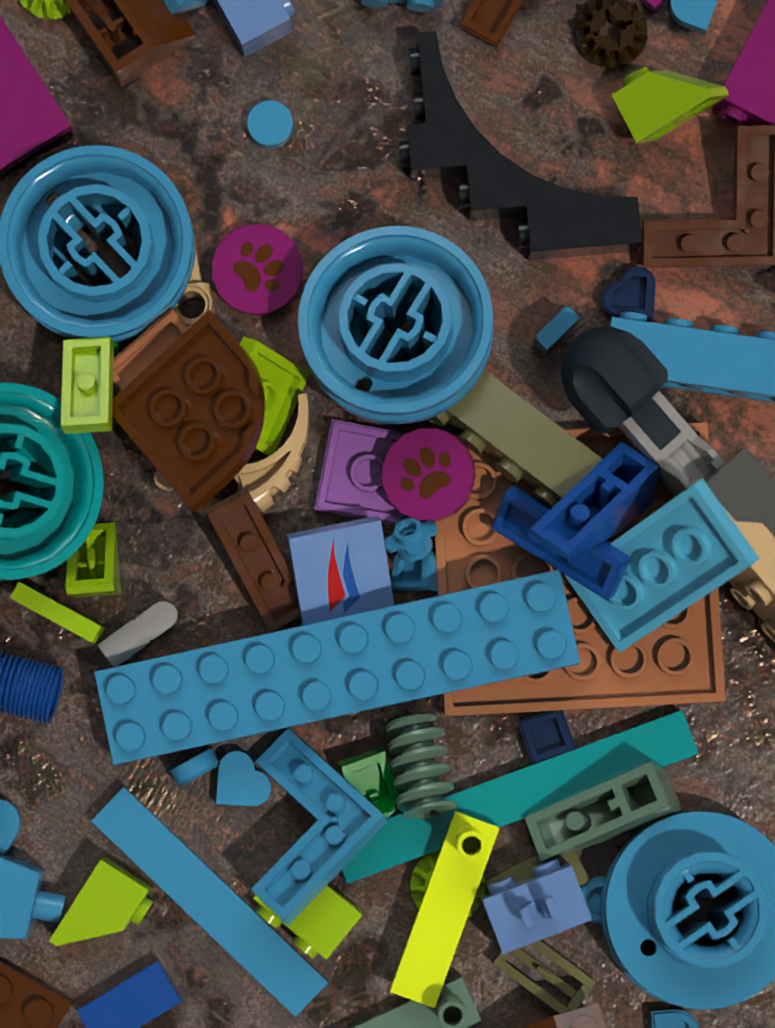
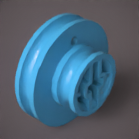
M102 145L81 146L61 151L46 158L33 167L19 181L10 194L1 215L0 265L9 288L25 310L38 323L67 339L111 337L114 343L142 334L169 310L175 308L187 289L192 275L195 260V237L190 216L182 196L172 181L157 166L125 149ZM54 194L60 195L49 207L47 203L48 198ZM118 224L123 227L128 237H132L135 241L136 261L130 256L132 254L131 249ZM86 226L105 247L109 245L115 258L128 273L119 278L95 252L90 253L85 242L77 232ZM68 251L84 277L95 284H99L105 279L108 284L101 286L85 284L69 262Z
M385 226L370 229L346 239L328 252L317 264L301 296L298 312V332L308 367L315 381L337 405L358 417L385 424H406L423 421L447 411L462 400L476 385L487 366L491 354L494 333L493 309L490 293L480 270L471 258L457 245L436 233L421 228ZM406 318L408 322L409 333H406L405 331L400 329L403 323L405 322ZM429 324L432 327L433 334L426 331ZM366 329H367L369 332H368V334H367L366 337H365L364 335H365V332H366ZM387 329L395 333L389 344L386 334ZM360 380L369 390L366 392L358 390L356 387L357 382Z
M687 812L673 815L644 827L635 833L620 848L612 860L605 876L600 898V917L604 939L610 954L626 977L642 991L656 999L691 1009H718L736 1005L753 997L767 987L775 979V845L765 835L744 821L714 812ZM698 874L717 875L710 881L691 882L694 880V876ZM730 886H734V893L706 912L712 921L711 923L692 921L681 930H678L676 924L700 908L693 898L694 896L696 899L715 898ZM740 910V921L737 926L738 920L734 913ZM737 926L736 932L732 936H726ZM698 938L711 939L716 946H700L693 942ZM646 939L655 947L654 953L650 956L644 955L640 950L641 943Z

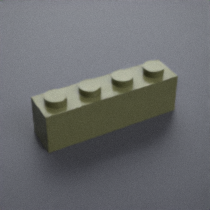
M484 370L476 385L462 400L447 411L429 418L441 427L446 423L460 433L458 438L468 449L478 455L484 451L497 461L495 466L502 475L514 483L522 480L535 490L532 493L534 498L550 508L554 507L603 460L486 370Z

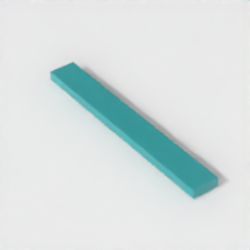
M678 710L564 754L445 796L442 799L456 801L457 808L431 818L406 819L402 817L405 812L388 817V822L342 869L346 883L357 881L440 850L454 811L498 827H503L652 761L665 767L699 754L683 710Z

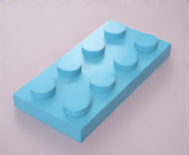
M702 478L610 543L631 556L615 596L607 601L567 575L565 577L620 653L754 564L760 558Z

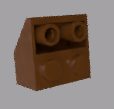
M65 0L70 14L120 87H123L197 37L182 13L171 15L163 0Z

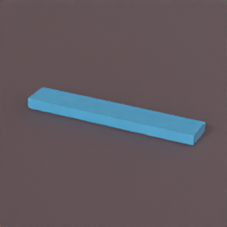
M125 786L92 819L91 822L295 1017L326 986L328 980Z

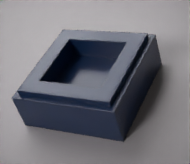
M563 710L545 711L516 721L531 765L576 749Z

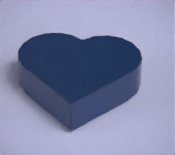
M640 266L631 267L626 270L620 278V282L607 286L603 291L600 299V307L603 313L609 318H619L620 312L641 313L647 315V322H652L656 286L653 274L648 269Z

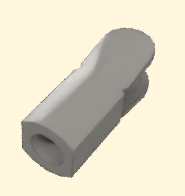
M158 602L137 616L136 619H132L100 642L98 647L113 667H117L151 643V640H154L172 627L177 621L178 611L170 602Z

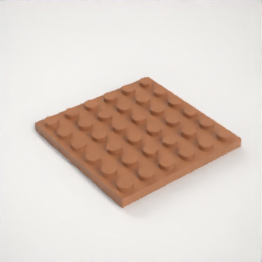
M708 422L688 423L694 432L709 444ZM618 427L608 433H598L593 428L565 430L602 459L621 442L639 453ZM469 449L476 466V478H474L473 492L469 501L455 515L441 521H433L438 528V532L434 536L438 596L557 570L491 529L507 489L515 485L532 497H534L532 493L535 490L522 480L514 483L507 479L496 468L497 461L484 451L478 455ZM659 476L655 501L626 530L605 540L606 542L612 543L674 497L662 483ZM560 572L581 664L443 694L444 717L726 701L719 589L716 588L619 653L571 586L565 574Z

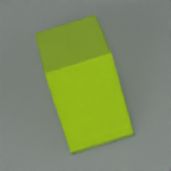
M115 522L95 524L85 542L67 559V595L81 598L121 594Z

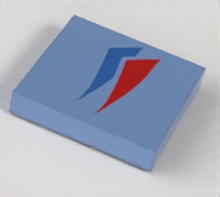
M379 516L286 534L300 620L303 626L394 606L383 529Z

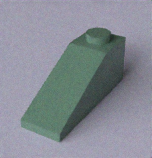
M651 761L526 816L524 819L539 858L542 862L640 830L683 810L666 768Z

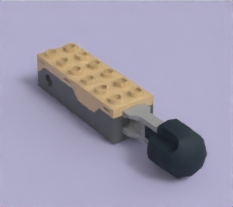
M611 326L590 328L576 336L565 350L560 368L563 389L570 403L595 432L608 433L618 427L641 455L659 466L658 476L674 496L672 499L703 478L760 558L754 564L728 580L733 586L730 592L741 606L748 610L752 608L763 621L761 624L762 630L775 643V480L746 447L719 456L713 447L694 432L659 391L668 381V370L640 339L625 330Z

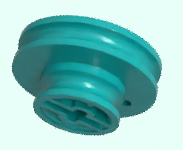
M0 383V483L23 490V493L13 491L0 495V512L14 511L5 518H3L4 514L0 513V581L34 577L45 573L65 562L81 547L96 523L103 498L104 480L101 458L91 433L65 434L61 428V400L32 386L17 383Z

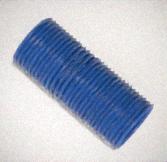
M1 651L0 713L4 712V714H9V716H18V718L31 719L32 721L48 725L53 719L64 681V668L58 665L54 666V664H45V662H36L35 659L31 660V658H20L19 655L15 657L14 654H4Z

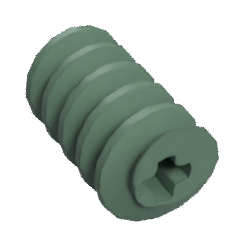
M433 714L409 715L390 721L385 726L386 736L392 739L388 744V753L395 757L391 762V772L398 775L393 781L394 790L401 794L396 799L397 809L405 812L402 817L406 819L431 818L457 808L456 801L442 799L443 794L454 790V784L439 781L440 776L451 771V765L436 762V758L448 753V747L434 745L433 743L434 740L445 735L444 728L431 727L430 723L436 719V716Z

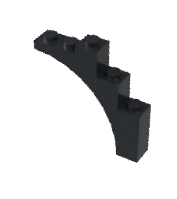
M436 31L417 32V48H409V64L411 76L419 75L421 92L413 93L415 121L423 120L424 123L407 124V139L398 140L400 166L409 167L410 180L465 176L464 180L457 181L460 208L468 207L469 220L524 216V220H518L516 224L519 248H527L528 261L636 252L642 243L638 197L598 196L565 189L530 174L503 156L475 128L457 101L442 65Z

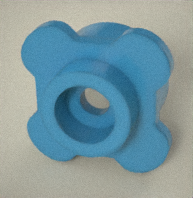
M405 516L396 521L393 534L384 540L387 552H397L399 558L404 561H418L431 552L433 547L431 537L437 534L438 528L433 521L419 522L417 519Z

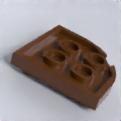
M209 310L113 398L112 416L187 506L197 512L242 470L253 454L264 423V388L258 369L251 356L218 317Z

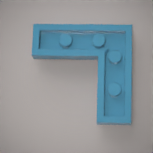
M289 728L255 762L317 821L251 889L287 926L388 822L384 814Z

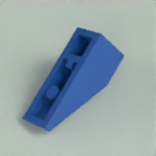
M621 442L530 528V535L569 560L626 530L655 501L659 466Z

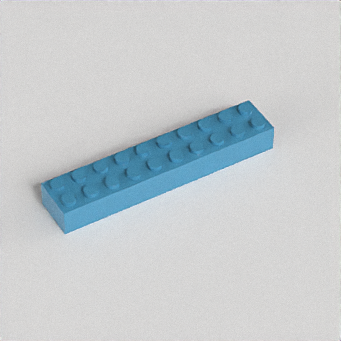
M559 569L95 671L94 673L113 765L575 666L581 663Z

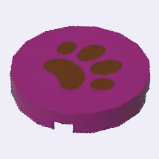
M250 224L231 231L218 244L212 259V280L220 298L234 311L242 314L269 316L285 309L297 296L303 279V261L295 242L282 230L266 224Z
M419 428L402 435L390 447L382 465V484L388 500L402 514L419 521H441L455 515L469 501L473 492L476 466L469 449L456 436L438 428Z

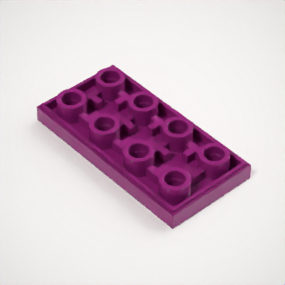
M0 16L1 175L73 129Z

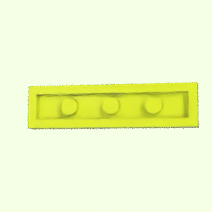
M454 811L390 987L391 993L435 1008L500 827Z

